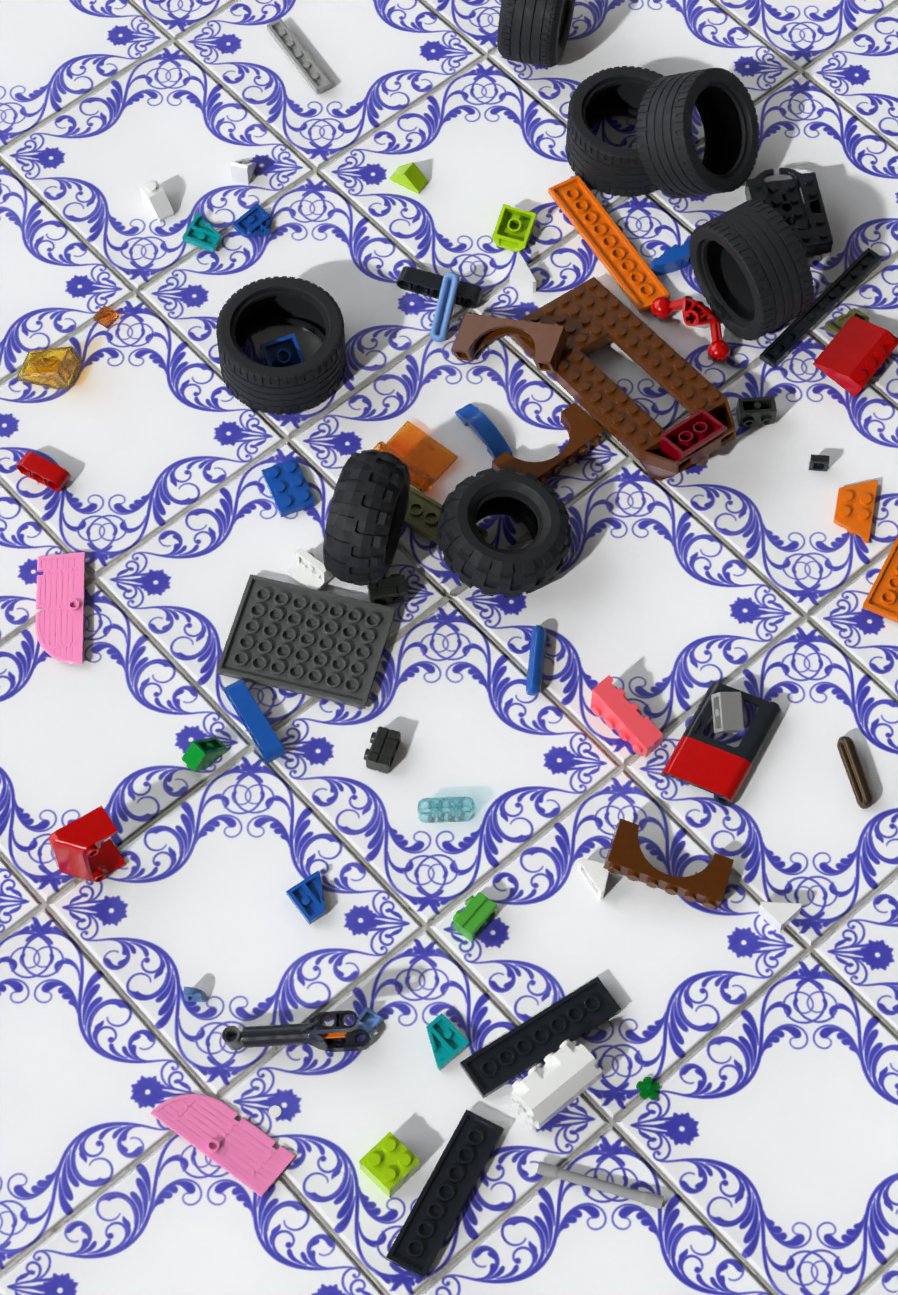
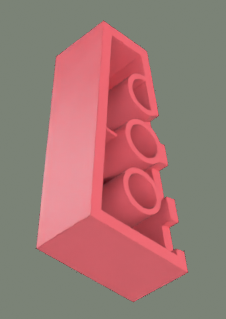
M608 675L592 689L590 708L596 716H600L605 720L609 728L615 729L622 740L628 741L635 752L642 754L646 758L662 744L663 734L647 716H641L639 707L634 702L629 703L624 696L626 693L621 687L617 690L612 684L614 680Z

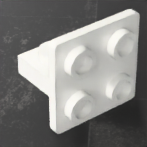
M300 547L296 551L297 562L287 570V574L301 585L320 590L333 577L332 572L325 569L323 555L314 548L305 551Z

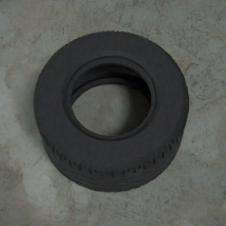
M502 0L497 36L499 53L504 59L543 67L557 65L563 56L567 44L575 0Z

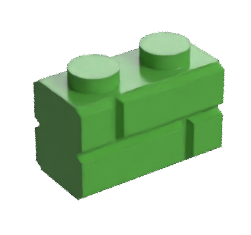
M478 892L475 897L473 895L470 896L464 910H458L453 917V928L471 942L498 913L497 904L481 892Z

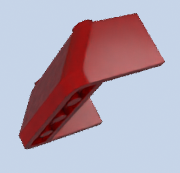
M102 806L50 835V846L56 865L61 873L91 882H100L107 875L126 865L111 839L100 844V842L118 833Z

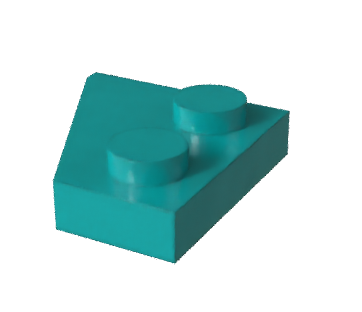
M200 213L196 214L182 236L184 242L213 253L222 241L221 235L212 228L209 222L206 223L202 219Z
M442 1013L426 1026L439 1071L470 1045L469 1041Z

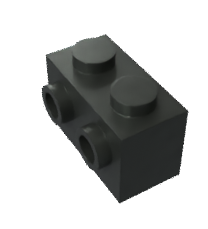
M774 396L738 399L736 407L738 426L749 427L752 425L775 423L777 409Z

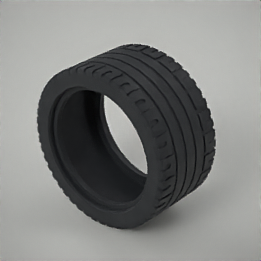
M617 66L594 73L593 76L587 77L575 89L568 107L566 157L575 175H578L586 185H590L591 188L597 189L599 192H604L608 195L612 194L613 196L620 195V197L646 195L659 190L648 177L649 175H647L642 165L643 162L640 159L638 148H622L610 145L599 139L590 128L600 120L611 116L631 115L637 117L645 92L657 79L663 77L662 74H658L653 70L650 71L647 68L642 69V67Z
M708 68L664 76L657 79L647 89L638 110L636 137L638 139V152L643 162L642 165L650 180L653 181L652 183L659 190L674 198H688L731 192L746 182L754 169L758 157L760 132L758 130L759 123L754 102L751 100V95L748 93L747 88L744 87V84L736 75L723 68ZM694 105L700 114L705 135V150L702 162L696 152L692 136Z
M748 200L700 225L693 231L689 243V253L696 281L711 310L716 312L715 314L720 320H723V325L733 332L734 335H737V337L749 341L756 340L804 314L811 307L814 286L810 265L808 264L807 257H805V252L802 250L798 238L794 235L788 223L768 204L758 200Z
M274 276V278L259 279L257 282L254 281L249 285L243 286L223 305L216 324L221 374L226 387L237 400L263 413L288 415L314 408L313 406H318L321 402L327 400V397L329 398L332 392L336 391L343 379L346 367L344 320L337 302L334 301V298L327 291L301 278ZM281 324L305 328L322 341L321 347L309 359L287 367L262 365L247 357L241 350L247 339L254 333L266 327Z

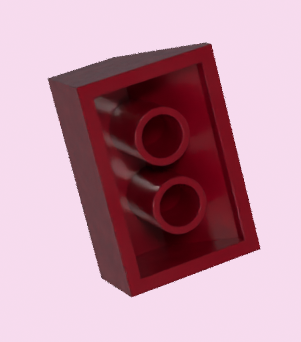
M702 408L659 436L661 452L673 461L682 459L725 432L727 427Z

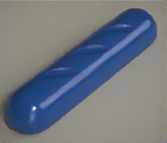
M541 625L534 626L531 634L526 693L530 696L537 695L542 688L547 633Z

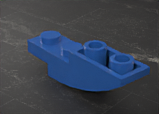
M690 241L685 242L681 247L675 244L671 248H667L660 257L653 259L651 262L652 272L656 276L664 275L692 264L689 253Z

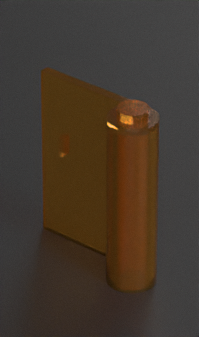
M409 421L387 443L381 441L374 447V450L393 454L401 460V463L406 464L409 469L410 484L422 493L429 492L434 483L458 458L457 455Z

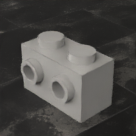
M718 692L712 694L714 734L744 731L745 719L743 717L741 692Z

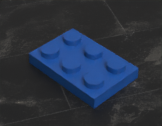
M296 459L261 470L281 517L316 506L315 499Z

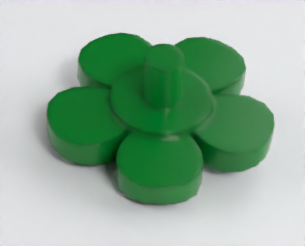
M645 1077L643 1082L639 1081L636 1088L641 1091L639 1094L640 1098L646 1100L649 1096L651 1100H655L658 1097L656 1091L660 1089V1085L657 1082L652 1084V1078Z

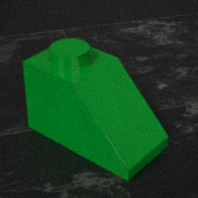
M216 737L195 740L188 747L182 760L194 772L205 770L224 755L228 748Z

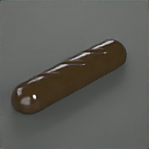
M842 736L837 742L839 754L859 807L867 809L874 803L872 790L854 741L848 736Z

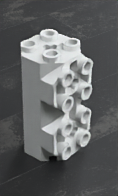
M569 1039L565 1040L557 1052H551L544 1058L546 1064L543 1067L539 1068L538 1065H535L529 1070V1075L524 1079L519 1078L512 1085L514 1090L511 1093V1100L513 1103L510 1106L516 1114H521L525 1118L524 1121L531 1130L534 1128L540 1129L602 1077L603 1071L601 1067L596 1069L595 1064L597 1060L584 1045L580 1044L577 1046L578 1042H571Z

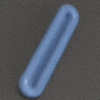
M453 272L447 273L442 280L430 336L435 342H443L448 335L460 283L459 276Z

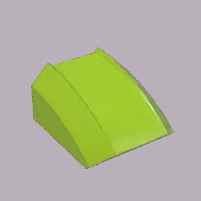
M503 204L492 239L498 247L519 252L526 247L538 218L537 214Z

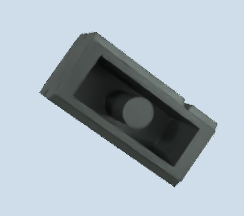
M392 574L389 577L383 578L379 583L373 582L367 585L369 601L372 603L389 605L408 602L405 575Z
M379 726L377 732L372 733L370 738L371 748H367L364 754L367 768L386 774L389 773L401 741V733L399 731Z

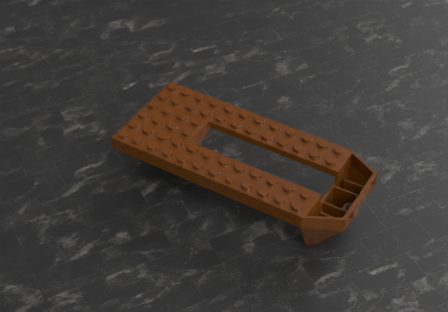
M595 277L520 319V321L527 320L529 322H543L545 324L564 326L568 334L567 342L555 373H547L640 461L652 479L662 481L680 473L694 463L698 466H704L708 463L709 454L736 438V427L727 397ZM510 335L534 360L535 345L524 337ZM613 341L691 415L703 408L725 425L727 430L686 457L676 461L669 459L661 452L659 437L666 430L597 367L587 355Z

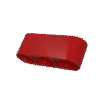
M30 451L16 465L22 474L57 492H60L71 478L69 472L64 468Z

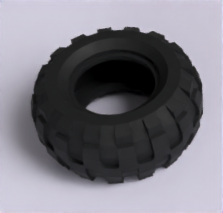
M374 449L363 450L361 453L354 452L340 473L328 513L323 543L325 569L331 571L332 575L340 581L359 586L370 585L373 582L379 583L390 569L400 540L410 491L408 466L401 463V460L393 454Z
M504 467L501 471H494L493 468L482 470L475 477L471 475L457 484L455 490L446 497L437 523L438 546L440 551H443V559L453 574L457 573L460 581L469 588L477 587L482 590L481 594L492 597L495 594H504V598L517 597L522 592H526V594L532 593L544 587L546 581H551L555 578L568 556L572 541V527L569 524L570 517L562 500L557 499V493L548 483L542 484L538 481V476L528 471L525 475L517 473L516 468ZM500 514L513 517L527 527L531 534L532 542L517 550L499 549L483 539L476 523L491 515Z

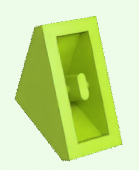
M414 162L399 166L390 177L391 181L417 194L428 183V180Z

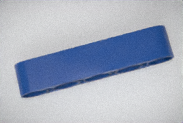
M240 679L224 687V692L265 761L270 763L284 756L286 753L280 740L243 680Z

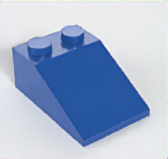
M295 333L260 345V351L266 366L287 367L304 361Z

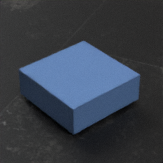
M366 1006L358 1016L360 1021L358 1028L365 1030L371 1036L382 1023L383 1017Z

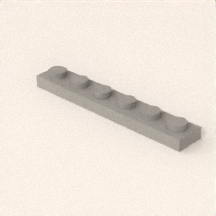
M281 18L266 25L268 32L316 94L331 88L330 81Z

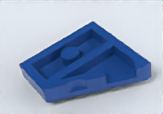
M316 871L286 891L289 899L309 925L326 914L319 871Z

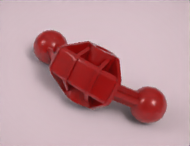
M690 296L673 301L667 297H658L652 302L651 312L657 319H667L672 315L673 311L682 310L683 320L687 326L698 328L710 327L712 343L707 350L708 357L715 363H722L729 358L730 347L722 338L721 324H723V320H720L714 310L709 309L703 302L697 301Z

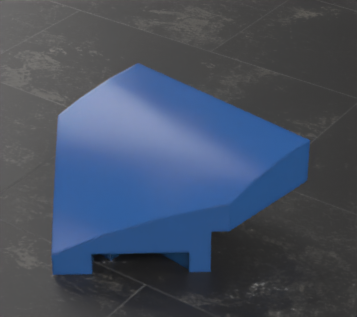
M257 203L232 224V227L243 237L270 235V214Z

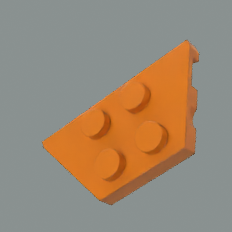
M878 480L845 486L838 490L833 523L845 528L852 535L854 533L863 538L865 543H868L870 538Z

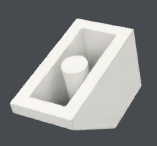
M155 179L140 186L142 201L159 222L175 215L164 190Z

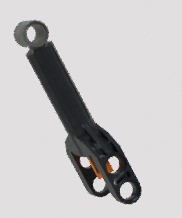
M350 1010L317 1012L310 1016L307 1023L243 1027L242 1031L236 1026H228L222 1032V1039L231 1050H240L243 1046L245 1048L309 1044L324 1051L345 1052L366 1050L372 1042L368 1032L356 1029L360 1021L356 1013ZM351 1016L355 1018V1022L353 1025H344V1021L347 1017ZM327 1018H333L334 1024L326 1026L324 1021ZM237 1035L235 1040L230 1041L232 1036ZM365 1035L367 1037L366 1042L361 1045L357 1044V1037ZM337 1038H346L345 1044L341 1046L336 1045Z

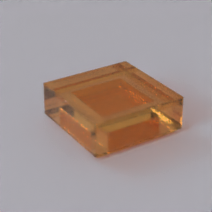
M104 305L93 318L94 321L108 329L119 318V314Z

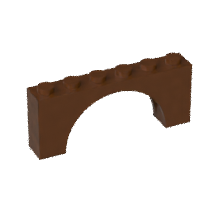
M465 313L452 351L457 359L473 361L480 349L490 341L503 336H521L530 340L535 345L534 362L537 369L555 373L567 342L568 334L564 326L559 324L551 325L543 322L536 323L527 320L497 318L492 315L482 316L476 313Z
M574 402L561 412L560 422L568 432L569 442L560 454L542 462H527L513 457L508 452H504L492 461V468L494 471H501L504 467L516 468L517 473L525 475L528 471L538 476V481L545 485L551 477L559 475L562 469L571 466L580 456H585L591 448L599 446L603 441L604 429Z
M620 818L615 827L603 868L608 869L610 873L627 876L629 880L646 883L651 888L665 890L670 895H679L689 902L701 903L706 908L717 909L724 897L733 859L715 853L710 859L708 866L695 875L687 877L667 875L653 867L643 855L638 841L639 825Z

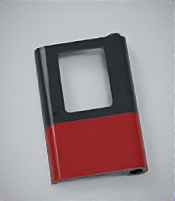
M712 682L665 765L661 776L667 775L713 793L714 799L724 806H731L782 712L780 706L775 702L763 700L722 683ZM718 692H741L744 702L759 708L738 747H732L703 735L713 717L712 694Z

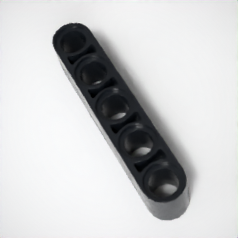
M405 266L402 268L396 284L403 290L438 299L444 276ZM460 281L455 304L472 309L477 308L484 291L480 286Z

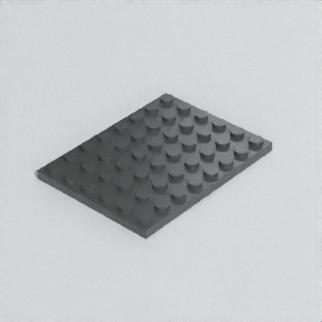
M250 574L216 672L219 675L242 679L252 683L365 709L396 614V608Z

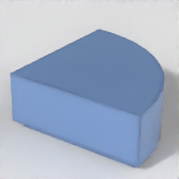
M184 987L183 994L186 1002H206L205 992L193 987Z

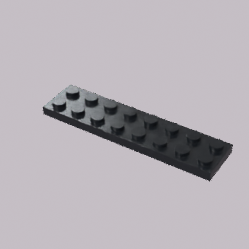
M596 977L461 1061L460 1066L482 1098H485L544 1061V1058L549 1053L557 1052L565 1040L576 1041L620 1013L621 1008L600 979Z
M466 1109L388 1252L386 1260L422 1279L426 1278L504 1132L503 1127Z

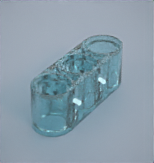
M470 797L424 798L418 802L417 815L419 820L425 823L470 821L475 815V802ZM468 807L470 810L464 811L462 808ZM449 808L450 811L445 812L442 809ZM423 809H430L431 811H429V812H423L422 810H423Z

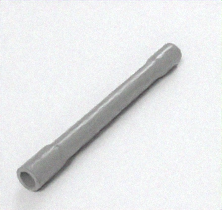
M541 1161L538 1165L537 1174L561 1179L638 1201L658 1209L662 1207L664 1196L642 1192L565 1170Z

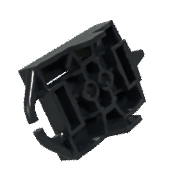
M779 168V175H789L792 179L765 182L766 177L774 176V169H768L758 174L754 179L746 180V201L758 200L768 204L777 211L793 230L807 259L831 253L833 237L815 172L802 174L794 169ZM800 187H801V191H802V195H803L805 204L803 203V199H802L801 192H800Z

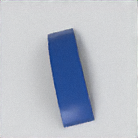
M469 403L455 412L465 426L469 425L487 446V452L493 459H496L504 452L512 455V451L501 433L477 407Z

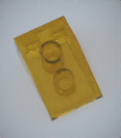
M72 346L29 351L16 379L52 389L71 388L83 360Z

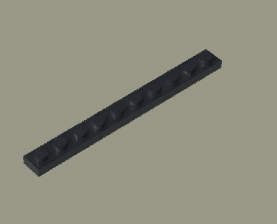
M867 248L811 304L807 312L797 317L760 354L759 359L774 368L881 262L882 256Z

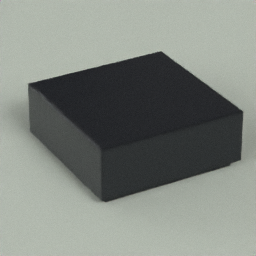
M811 454L809 470L827 471L829 456Z

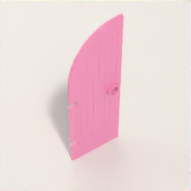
M85 552L39 556L37 559V572H44V574L37 575L36 609H42V612L36 613L35 629L37 639L41 647L51 657L69 664H83Z
M179 1095L164 1101L151 1112V1115L260 1197L266 1193L296 1157V1155L282 1145L278 1150L274 1149L273 1146L277 1141L244 1117L238 1122L235 1120L239 1115L238 1112L221 1100L208 1095Z

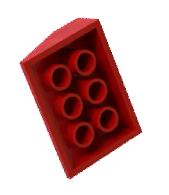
M851 316L814 361L813 365L852 396L856 397L898 345V338L887 329Z

